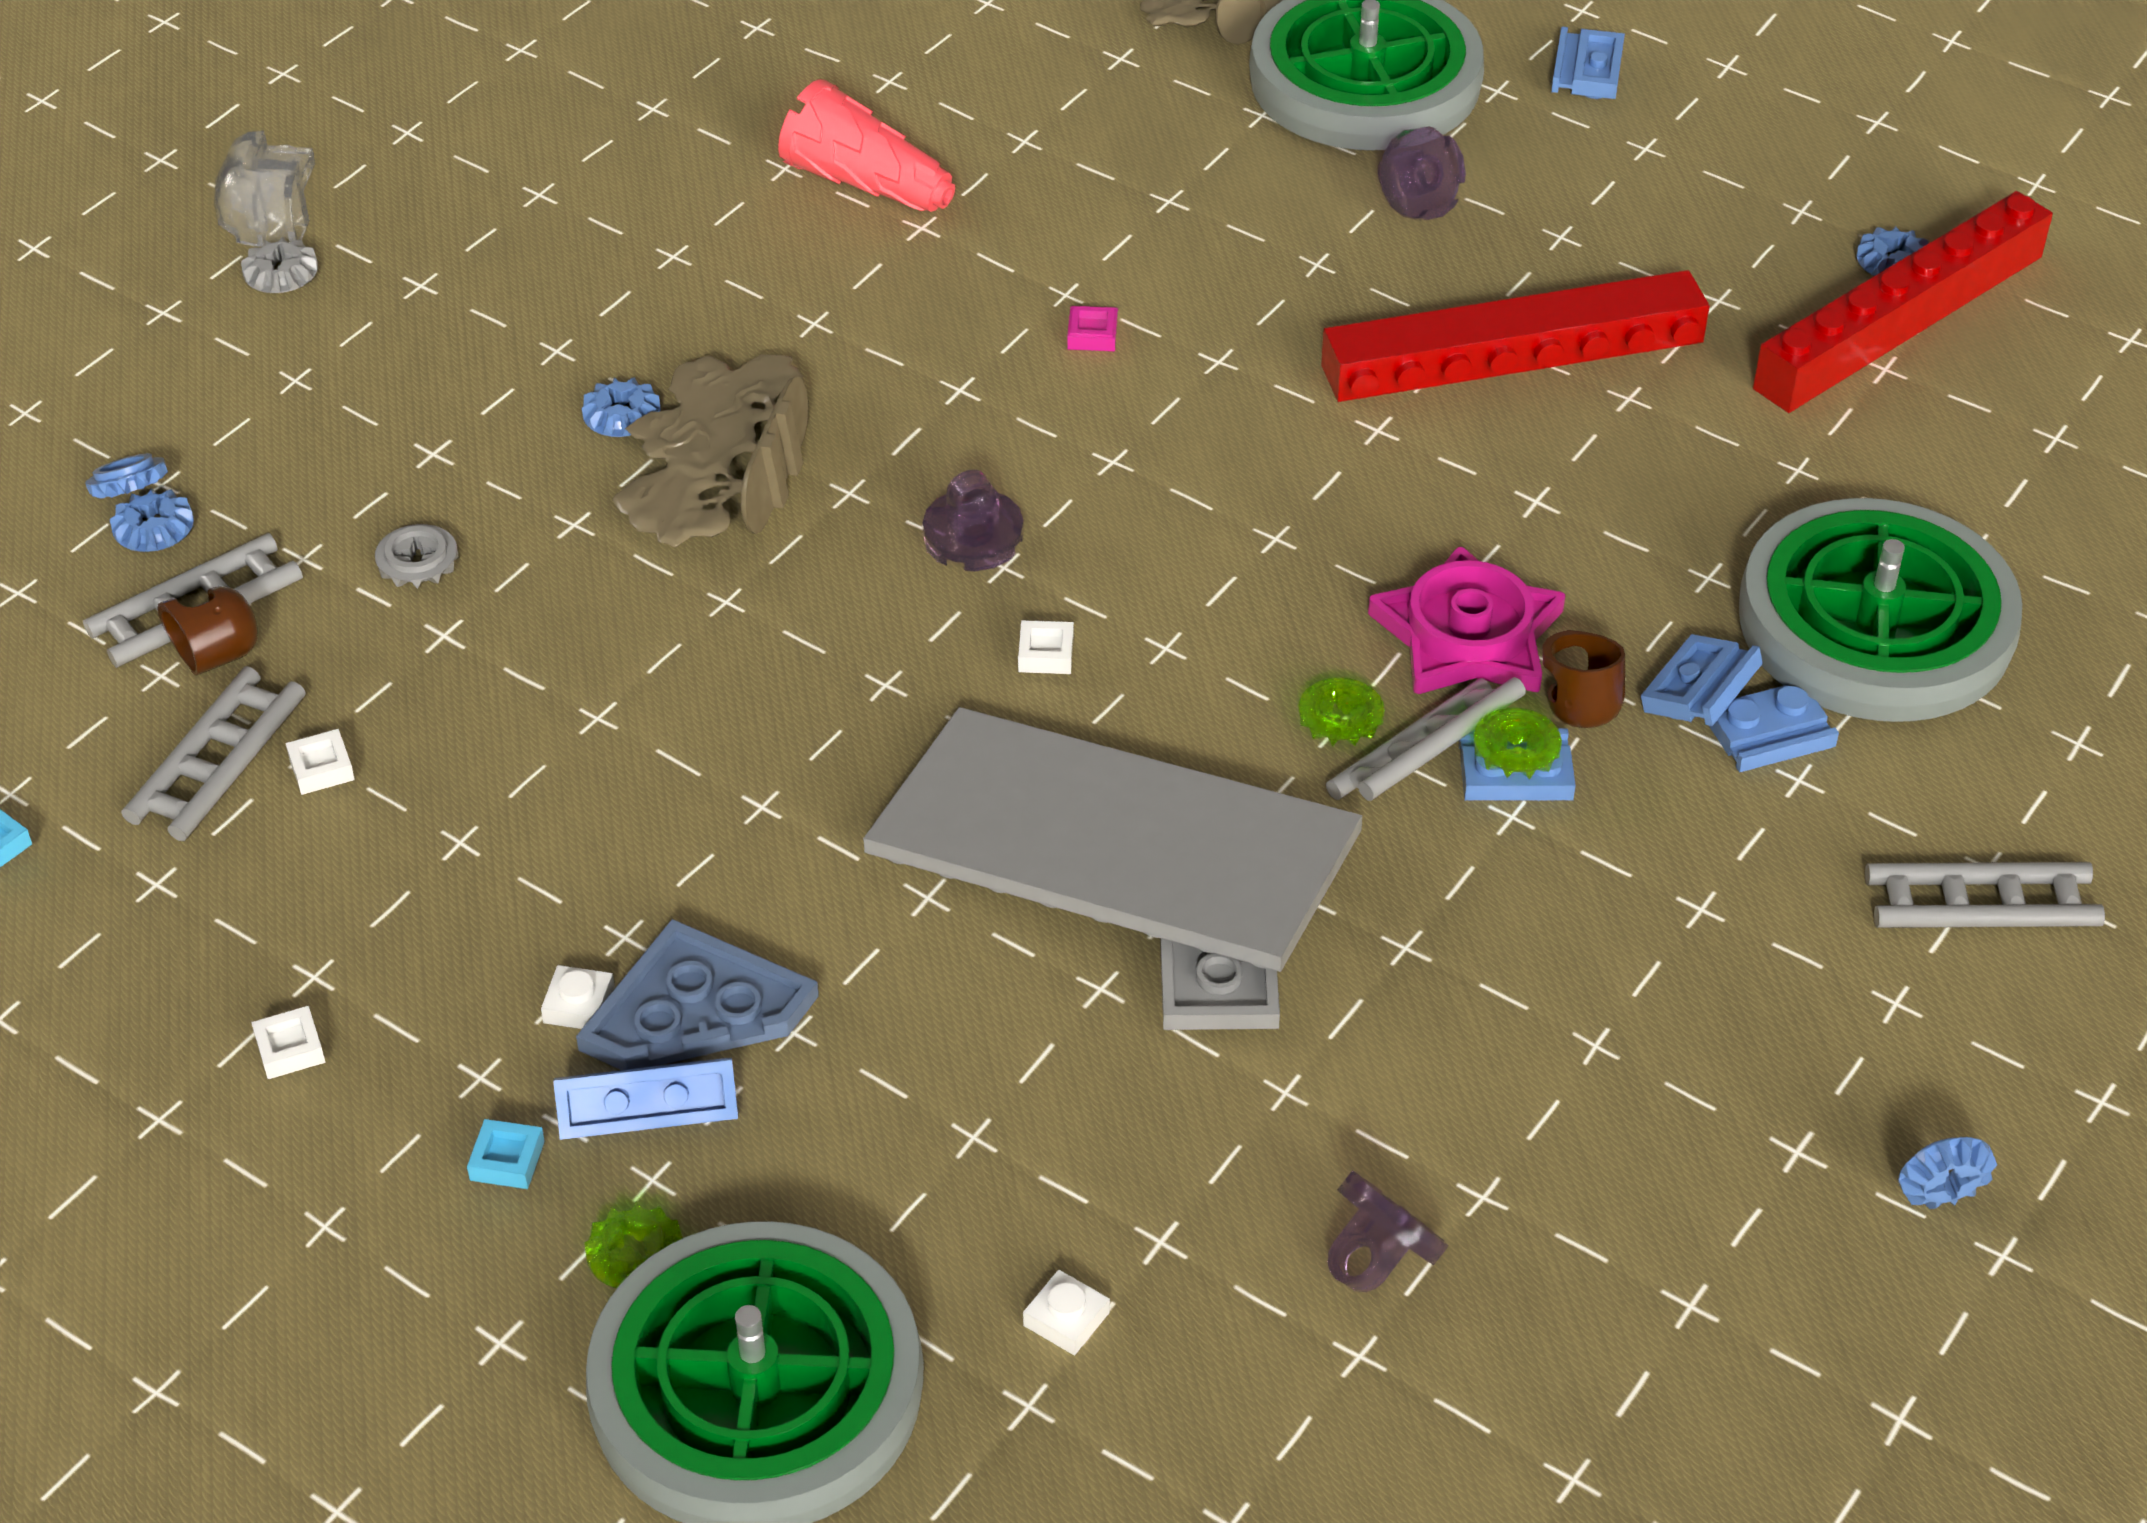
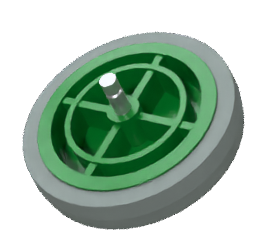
M1283 0L1268 11L1259 22L1252 40L1249 67L1252 91L1257 102L1274 121L1287 130L1314 142L1339 148L1390 150L1414 146L1438 138L1453 130L1469 116L1477 103L1484 76V55L1482 41L1477 29L1463 13L1444 0Z
M1849 498L1818 503L1800 509L1776 522L1762 535L1750 554L1741 580L1739 616L1742 633L1749 649L1752 645L1760 647L1763 663L1761 666L1783 686L1799 687L1810 698L1817 700L1821 707L1840 714L1875 721L1903 722L1932 719L1959 711L1981 699L1997 685L2004 675L2018 644L2022 620V598L2017 580L2003 557L1985 539L1965 525L1936 511L1909 503L1886 499Z
M773 1221L735 1223L710 1228L670 1244L639 1265L619 1285L600 1313L591 1336L586 1365L587 1406L596 1437L611 1468L628 1489L656 1511L682 1523H813L844 1509L862 1497L882 1479L901 1455L912 1434L918 1416L923 1387L924 1362L918 1330L905 1295L889 1273L866 1252L846 1240L812 1227Z

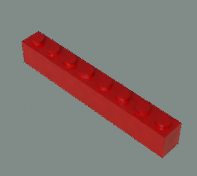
M2018 191L2013 192L1762 343L1753 390L1787 413H1791L2042 258L2053 212L2036 203L2032 198Z
M1690 270L1324 328L1321 366L1337 402L1703 343L1710 305Z

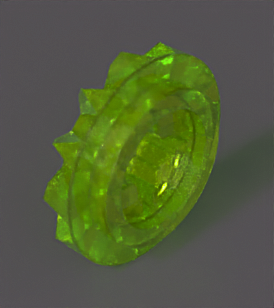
M1344 677L1324 679L1311 685L1302 694L1299 702L1300 726L1310 728L1313 739L1328 737L1332 747L1338 740H1347L1350 744L1356 746L1361 737L1374 738L1377 727L1383 725L1384 703L1380 695L1366 683ZM1336 704L1338 710L1341 709L1342 713L1350 715V718L1341 719L1338 714H1332L1333 705Z
M1524 708L1496 710L1482 718L1474 732L1475 755L1484 758L1487 770L1503 769L1506 778L1513 772H1521L1530 780L1536 770L1549 772L1553 761L1560 757L1562 740L1558 728L1547 717L1533 710ZM1508 741L1514 745L1527 742L1526 750L1519 746L1507 749Z
M636 1201L630 1210L618 1212L611 1207L608 1217L604 1221L592 1222L591 1235L588 1241L584 1242L586 1259L591 1272L598 1280L610 1287L618 1288L639 1265L670 1244L683 1239L677 1219L671 1220L668 1218L661 1206L653 1210L643 1209ZM624 1235H633L638 1241L644 1240L645 1257H642L639 1251L635 1252L630 1246L624 1247Z

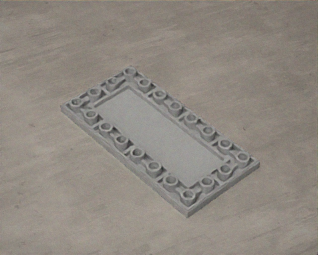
M959 707L863 840L864 853L888 859L896 864H906L937 873L945 878H955L986 887L997 893H1007L1041 903L1046 907L1059 908L1091 917L1098 922L1112 923L1143 932L1151 937L1168 939L1196 947L1203 952L1217 953L1251 963L1259 968H1269L1281 972L1362 830V815Z

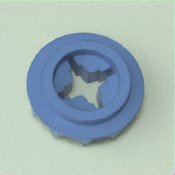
M1896 226L1892 231L1877 227L1873 234H1863L1856 256L1861 267L1875 276L1927 245L1929 241L1924 238H1916L1914 230L1905 233L1899 231Z
M614 377L612 384L609 385L596 383L594 392L584 394V403L581 408L583 420L591 430L611 437L631 436L625 429L627 426L651 411H661L659 395L654 394L651 384L639 385L635 377L627 382H619Z
M148 453L138 454L110 462L95 469L92 472L93 476L86 480L85 484L89 494H92L93 497L112 498L120 494H128L138 489H144L147 485L157 483L159 479L165 476L168 470L164 458L152 457Z
M152 488L147 495L138 496L131 494L129 503L117 504L115 516L110 518L115 540L127 549L140 552L158 551L177 544L188 535L194 523V515L187 498L177 497L172 489L162 494H157ZM156 514H160L161 517L158 518V517H154V516H155ZM142 518H149L147 521L144 522L142 520Z
M1972 1137L1947 1138L1927 1145L1909 1159L1900 1171L1898 1182L1903 1194L1906 1195L1911 1205L1925 1204L1929 1209H1936L1941 1204L1950 1202L1955 1206L1958 1199L1965 1196L1974 1197L1977 1187L1987 1185L1992 1181L1991 1172L1997 1166V1162L1990 1146L1980 1139Z

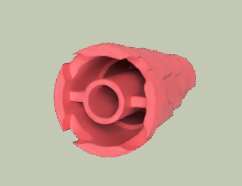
M824 79L813 81L796 98L805 103L801 113L799 114L789 109L782 125L778 143L779 157L784 159L783 162L788 165L806 170L837 184H840L842 181L876 197L881 194L919 211L927 210L932 212L936 211L938 207L944 209L951 202L955 193V184L952 183L951 174L939 166L940 163L904 140L906 138L905 135L873 117V111L839 90L836 85Z

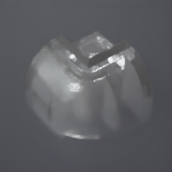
M264 130L247 132L234 140L215 179L214 207L219 226L235 235L236 243L262 247L264 240L270 243L278 242L282 237L288 243L302 240L310 221L304 189L315 165L313 148L267 145Z

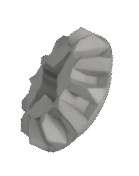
M282 237L278 242L274 243L264 240L262 248L253 247L248 249V257L241 261L245 282L253 289L266 293H284L296 290L310 282L317 273L318 261L314 249L305 247L302 240L288 243ZM281 262V265H278V269L274 270V266Z
M428 524L408 525L392 531L380 541L375 551V561L382 578H392L396 587L412 582L417 589L421 582L427 580L438 584L441 574H448L454 571V560L459 558L454 537L446 530ZM420 549L421 555H423L421 561L411 562L413 556L416 555V550Z

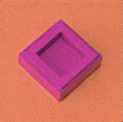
M1070 306L1067 350L1115 351L1118 308Z

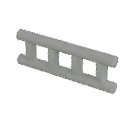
M266 533L84 619L83 625L92 639L108 631L119 644L108 648L107 654L112 664L118 668L171 642L162 623L140 634L129 623V621L154 609L158 611L157 607L160 602L171 598H180L201 587L207 594L209 588L217 586L229 587L222 577L247 565L256 574L257 578L234 589L242 594L249 604L301 580L303 576L299 566L293 560L278 568L267 556L276 552L278 548L271 534Z
M243 667L123 808L121 814L124 819L133 825H139L150 811L173 819L172 823L168 826L169 834L178 841H185L306 695L304 688L292 681L279 694L255 687L261 680L259 673L251 667ZM240 704L264 712L250 729L226 722ZM210 739L234 747L220 765L196 758ZM180 775L204 783L189 802L165 794Z
M1513 677L1498 688L1492 689L1485 679H1477L1326 783L1328 793L1334 799L1340 800L1358 788L1360 794L1366 800H1374L1523 697L1526 693L1524 684L1518 678Z
M2091 862L1867 863L1865 866L1866 885H1886L1890 905L1875 906L1874 922L1876 928L2103 926L2105 921L2103 905L2082 904L2077 884H2091L2093 879ZM2021 884H2053L2058 904H2026ZM1909 885H1942L1946 905H1914ZM1965 885H1998L2002 905H1970Z

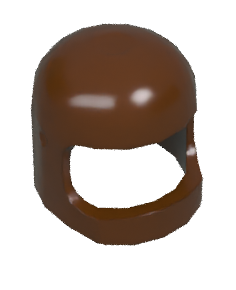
M227 586L209 588V602L196 607L183 606L176 598L158 603V615L164 630L180 657L196 676L246 656L253 649L257 641L258 627L254 612L245 597L235 589Z
M1566 630L1555 633L1547 638L1542 645L1543 666L1553 674L1557 681L1550 686L1547 692L1552 713L1564 724L1579 728L1599 727L1606 725L1616 718L1625 699L1624 648L1616 641L1605 636L1583 631ZM1572 646L1582 647L1588 653V670L1566 666L1560 663L1554 657V654Z

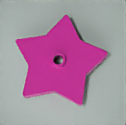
M1458 547L1444 564L1427 571L1417 580L1414 586L1371 595L1369 598L1368 614L1410 647L1413 691L1416 694L1426 693L1474 678H1483L1489 682L1504 684L1513 677L1521 680L1527 691L1538 692L1541 688L1542 669L1536 640L1562 614L1566 595L1560 591L1526 586L1512 572L1491 563L1481 562L1465 548Z

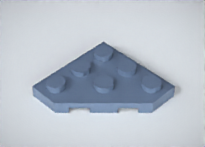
M672 919L576 1035L578 1051L620 1070L654 1067L790 1035L819 997L818 982Z

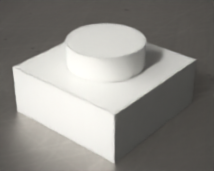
M1021 620L1018 672L1071 674L1074 622Z
M339 729L285 743L301 795L355 780L352 765Z
M557 965L541 1007L543 1023L582 1029L615 989L613 973Z
M309 1006L251 1022L268 1079L326 1063Z
M1058 1270L1023 1311V1326L1075 1356L1110 1313V1298Z

